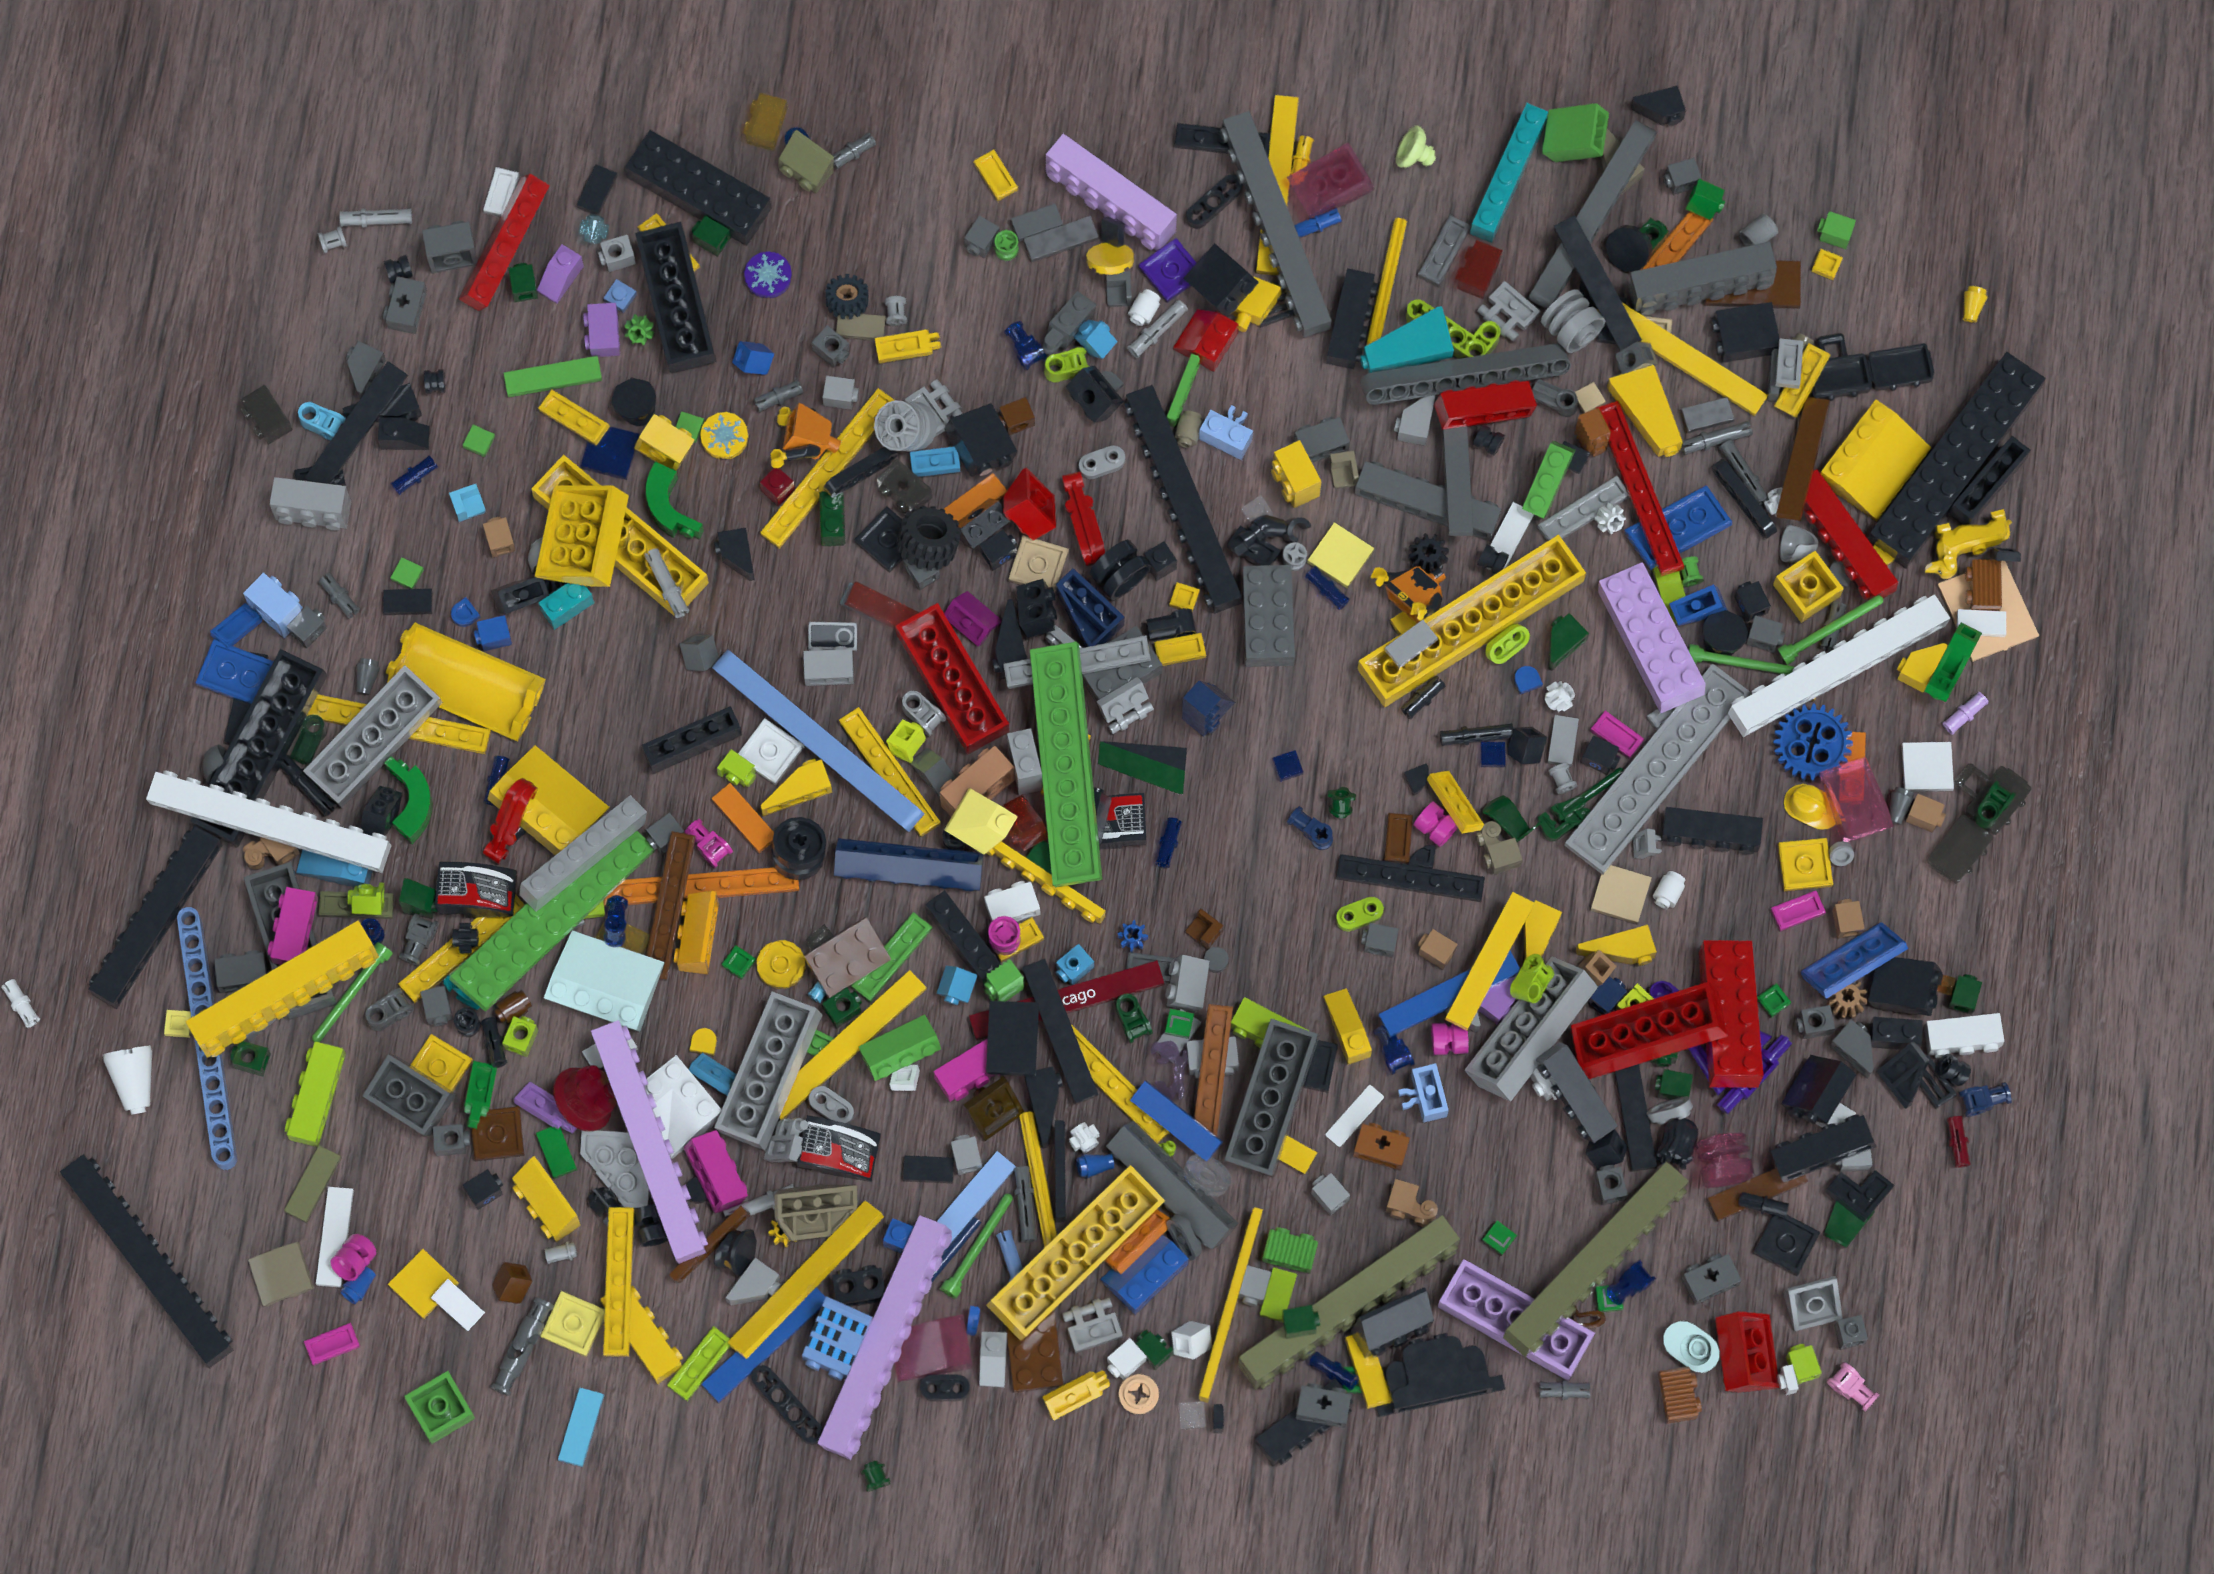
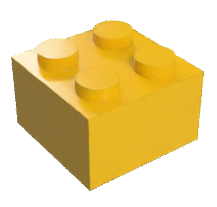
M654 414L639 436L634 449L653 461L677 471L690 451L695 439L692 438V434L683 428L677 429L671 425L672 422L665 416L659 415L658 417Z
M1299 440L1275 451L1271 473L1276 482L1280 481L1285 501L1287 503L1291 502L1293 508H1296L1320 497L1321 479L1301 441Z
M1816 551L1777 575L1773 584L1801 623L1840 598L1844 589Z

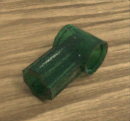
M314 714L307 716L303 720L302 731L290 755L291 759L303 765H309L313 761L321 740L327 734L323 719ZM314 724L321 726L317 732L309 731V728Z

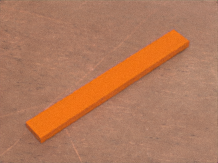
M775 867L689 874L683 901L688 900V894L716 891L718 898L799 891V880L786 878L778 873ZM662 877L624 880L604 899V907L657 903Z

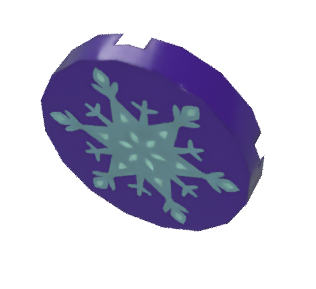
M768 251L753 256L746 264L744 271L747 287L758 297L776 298L783 294L791 283V267L786 258L778 253Z

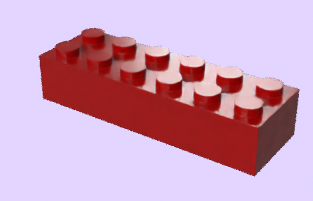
M938 603L895 626L896 635L942 713L946 716L949 725L967 755L1010 732L1009 722Z
M1704 940L1699 950L1701 984L1710 982L1719 992L1728 1035L1706 1043L1709 1087L1758 1088L1764 1075L1752 941Z
M1710 982L1571 1025L1578 1064L1589 1079L1728 1036L1719 992Z

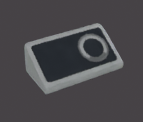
M809 622L808 649L819 647L823 648V650H833L834 647L844 646L852 649V651H857V623Z

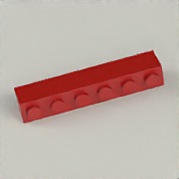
M530 173L520 178L459 300L478 311L488 307L550 185Z
M1817 469L1814 470L1804 506V515L1811 525L1814 524L1816 526L1820 539L1824 543L1829 544L1833 557L1837 562L1841 561L1843 563L1846 575L1851 581L1854 580L1857 583L1859 592L1865 600H1870L1877 595L1885 598L1897 590L1898 580Z

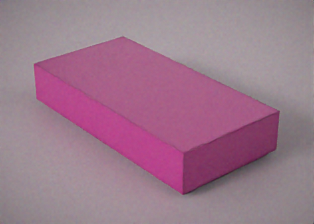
M1606 710L1590 730L1600 739L1620 747L1618 752L1628 759L1632 757L1644 741L1643 737Z
M1817 891L1771 908L1780 932L1826 913Z
M351 1323L304 1341L313 1366L360 1347Z

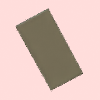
M839 314L836 333L842 338L875 340V338L884 337L886 316L861 314V316L856 317L854 314L853 319H849V316L841 319Z

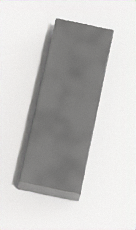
M1450 215L1424 262L1418 277L1439 287L1471 229V225Z
M1091 216L1024 238V244L1031 262H1035L1099 240Z

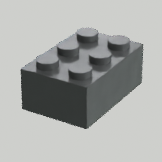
M1135 626L1110 642L1143 635L1138 627ZM1150 645L1151 661L1082 674L1083 684L1096 704L1098 700L1136 677L1144 685L1162 674V663Z
M391 1054L387 1055L363 1094L364 1098L424 1136L432 1135L433 1127L438 1125L456 1096V1093L398 1056Z

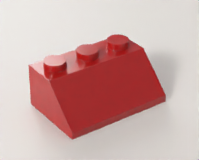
M1737 1311L1716 1317V1332L1719 1341L1725 1391L1750 1392L1780 1388L1770 1314Z

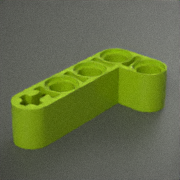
M1420 299L1412 300L1407 306L1406 321L1409 323L1435 308ZM1445 316L1450 337H1459L1462 340L1460 343L1452 342L1453 355L1458 359L1474 357L1469 353L1472 350L1479 351L1481 355L1491 354L1497 346L1500 338V327L1497 323L1493 321L1484 322L1473 335ZM1491 332L1495 337L1490 339L1486 338L1483 334Z

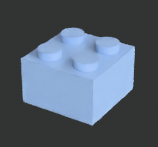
M262 573L243 594L248 606L256 611L269 626L285 639L289 634L287 625L301 612L303 607L298 603L300 600L291 591L286 593L281 588L282 584L274 576L269 578L266 574Z

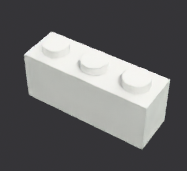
M2000 1013L1927 1021L1924 1025L1928 1055H1935V1058H1942L1946 1054L1959 1052L1960 1055H1970L1974 1053V1050L1982 1049L1986 1053L1995 1052L2004 1043Z

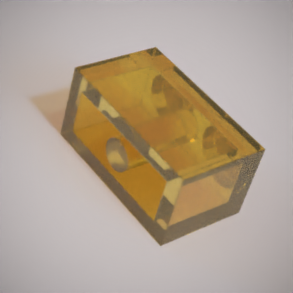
M759 93L758 99L753 100L750 113L753 114L751 121H746L743 134L746 135L747 144L772 151L775 150L788 110L787 100Z

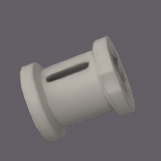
M341 226L337 227V230L325 234L318 233L324 253L341 245L343 247L347 246Z
M891 296L885 299V305L888 306L886 324L900 326L907 323V317L904 316L905 297Z
M1568 763L1559 764L1549 770L1550 776H1553L1558 787L1556 789L1558 794L1567 793L1578 786L1577 782L1573 781Z

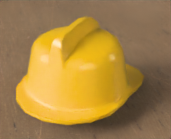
M1795 785L1785 794L1784 807L1787 813L1794 819L1820 830L1829 829L1835 826L1840 818L1841 810L1837 800L1813 785Z

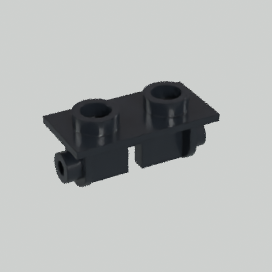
M594 1188L593 1191L595 1193H592L587 1198L589 1201L588 1205L599 1217H602L606 1212L608 1213L609 1207H620L615 1201V1195L608 1188ZM608 1216L603 1220V1222L605 1223V1225H606L607 1227H608Z

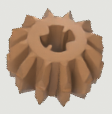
M1860 981L1856 982L1855 985L1851 983L1828 998L1830 1000L1826 1005L1835 1007L1832 1011L1833 1015H1836L1839 1011L1842 1012L1841 1019H1845L1847 1013L1853 1019L1856 1017V1012L1862 1013L1864 1011L1862 1005H1866L1868 999L1863 996L1866 995L1867 991L1866 989L1859 990ZM1849 995L1851 997L1850 1001L1849 999L1847 1002L1843 1001V996Z

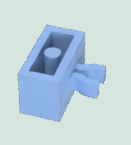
M1232 405L1228 411V418L1210 410L1199 430V439L1242 460L1253 439V430L1241 425L1246 420L1248 413L1243 411L1241 417L1233 421L1235 407Z
M1432 1064L1412 1069L1411 1079L1414 1090L1401 1089L1398 1090L1399 1097L1403 1095L1416 1097L1411 1098L1407 1103H1402V1109H1409L1414 1104H1418L1423 1123L1447 1117L1449 1110L1437 1065Z

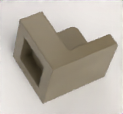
M1354 451L1330 454L1329 463L1334 488L1356 486L1359 476Z

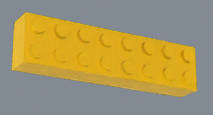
M563 455L531 490L534 499L549 511L554 486L600 484ZM626 507L614 566L674 616L670 604L662 596L663 591L644 555L652 549H659L676 586H679L682 591L681 596L686 606L709 584L707 574Z
M358 920L185 1022L206 1057L218 1056L225 1051V1047L228 1045L242 1042L246 1039L247 1034L254 1030L258 1032L267 1027L269 1021L275 1018H283L289 1014V1010L297 1005L303 1006L317 993L323 994L329 991L334 983L350 979L354 972L362 967L365 969L372 966L376 962L375 959L379 958Z
M1130 1165L986 1306L1022 1341L1157 1210L1165 1200Z

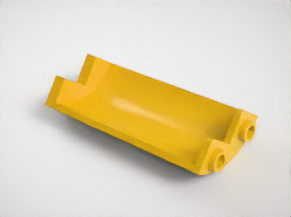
M414 623L409 630L406 629L400 639V643H403L401 654L395 661L389 663L386 674L389 675L387 683L405 665L440 697L443 703L439 708L517 742L519 741L531 720L530 715L534 706H537L546 681L545 678L418 623Z

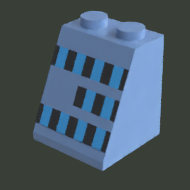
M826 1297L802 1354L803 1360L806 1361L805 1365L817 1371L820 1368L829 1371L828 1375L836 1380L846 1379L872 1323V1317Z

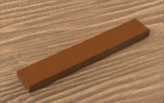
M1208 1004L1194 1119L1217 1136L1233 1006Z

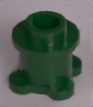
M1347 787L1328 790L1327 796L1332 798L1329 812L1334 817L1340 819L1351 815L1353 812L1351 801L1356 800V794L1351 793Z
M872 1461L864 1465L865 1469L861 1471V1475L865 1476L867 1492L890 1485V1478H886L883 1469L885 1467L884 1463L879 1464L878 1461Z

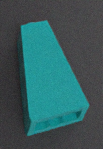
M1436 307L1365 346L1363 355L1360 356L1363 370L1367 369L1368 373L1452 358L1454 349L1443 307Z

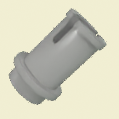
M567 1241L565 1245L545 1248L548 1264L566 1259L572 1261L574 1257H577L575 1243Z

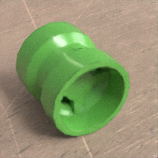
M1009 230L999 232L994 240L995 254L1001 260L1008 261L1014 259L1018 254V237Z

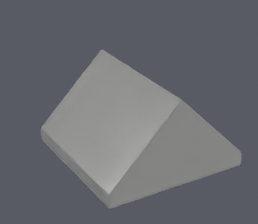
M1836 1276L1787 1288L1784 1294L1794 1331L1843 1319Z

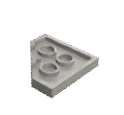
M582 1130L580 1155L586 1162L590 1163L599 1178L619 1198L618 1200L623 1207L640 1208L651 1205L652 1194L629 1132L601 1130L588 1132Z

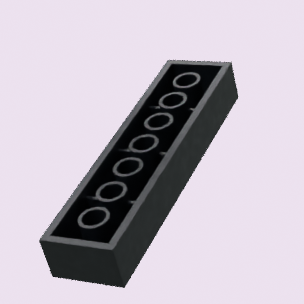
M282 649L279 650L223 757V764L218 767L210 784L224 788L223 792L233 794V791L247 795V799L256 801V798L264 799L328 676L324 669ZM192 817L190 820L193 825L236 847H239L245 835V832Z

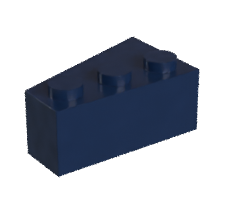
M1074 568L1056 584V594L1084 647L1107 643L1124 626L1125 617Z
M1199 680L1183 697L1182 719L1204 737L1208 732L1212 734L1220 725L1219 720L1236 702L1214 684L1211 685Z

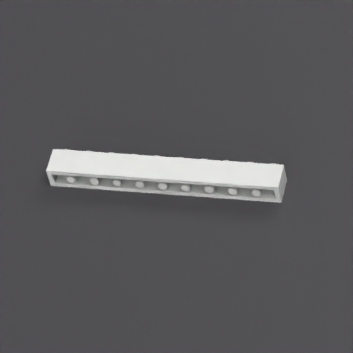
M1935 594L1929 598L1923 596L1914 602L1913 607L1899 609L1894 613V617L1889 620L1886 618L1879 620L1873 625L1874 628L1866 631V629L1859 631L1853 636L1854 639L1849 642L1845 640L1839 642L1833 647L1834 650L1826 654L1823 651L1817 654L1813 661L1807 665L1805 662L1793 668V672L1787 676L1783 673L1774 678L1772 684L1766 687L1761 685L1752 691V695L1746 698L1741 696L1731 703L1732 706L1728 715L1741 735L1745 737L1791 712L1794 708L1800 707L1947 625L1950 617Z
M164 770L163 774L155 772L146 798L152 805L383 873L391 849V844L384 835L373 833L372 836L363 834L364 830L354 826H349V829L340 827V823L331 819H326L325 822L316 820L317 816L307 812L299 815L293 813L294 809L284 805H280L279 808L270 806V802L264 799L256 798V801L247 799V795L233 791V794L223 792L224 788L210 784L209 787L200 785L201 782L196 779L187 777L185 781L177 778L178 775L170 771Z

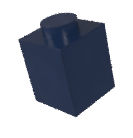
M1609 976L1589 998L1588 1004L1602 1015L1611 1013L1626 996V986L1618 978L1612 979Z

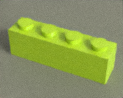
M314 1042L313 1048L308 1049L306 1055L308 1066L306 1071H302L300 1075L299 1085H301L299 1095L295 1094L292 1102L293 1116L287 1119L285 1132H288L289 1140L315 1147L319 1146L346 1056L343 1048Z

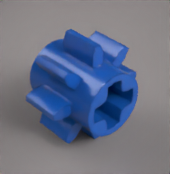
M1135 920L1128 926L1123 923L1122 928L1124 932L1118 933V938L1124 939L1121 942V948L1127 946L1130 948V952H1133L1136 947L1143 949L1142 940H1148V935L1142 934L1145 930V925L1139 927L1136 925ZM1129 933L1132 935L1137 933V939L1135 940L1133 937L1128 939Z

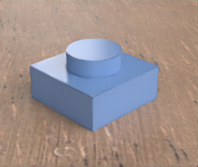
M616 279L603 299L606 303H616L617 309L624 313L636 297L637 292Z

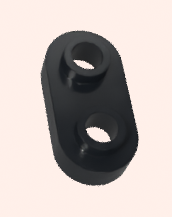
M958 1374L928 1375L920 1383V1392L929 1401H961L969 1395L970 1383L966 1377ZM935 1385L938 1389L936 1392L931 1393L928 1391V1387ZM961 1385L963 1389L961 1392L956 1393L953 1391V1387Z

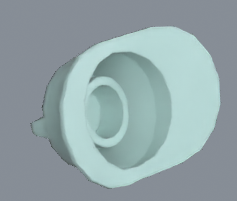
M1686 1321L1672 1323L1666 1329L1664 1334L1665 1348L1678 1361L1690 1367L1691 1370L1702 1373L1716 1366L1719 1360V1348L1709 1334Z

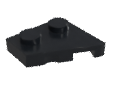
M1913 1041L1876 1072L1906 1109L1913 1103L1930 1060L1916 1042Z

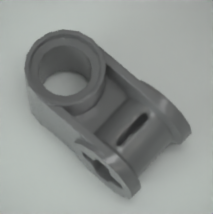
M401 988L391 991L384 998L367 1008L366 1020L372 1030L382 1031L414 1011V1007L409 1005L402 995L403 990ZM375 1013L384 1015L383 1019L378 1022L372 1021L371 1017Z

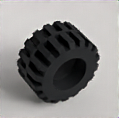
M921 506L920 509L913 508L911 512H907L902 520L897 538V550L901 553V557L904 560L907 559L908 564L911 566L914 564L921 570L922 568H926L929 571H932V568L939 570L942 569V566H948L955 557L961 537V528L958 527V521L953 520L954 516L952 514H946V510H938L935 506L930 508Z

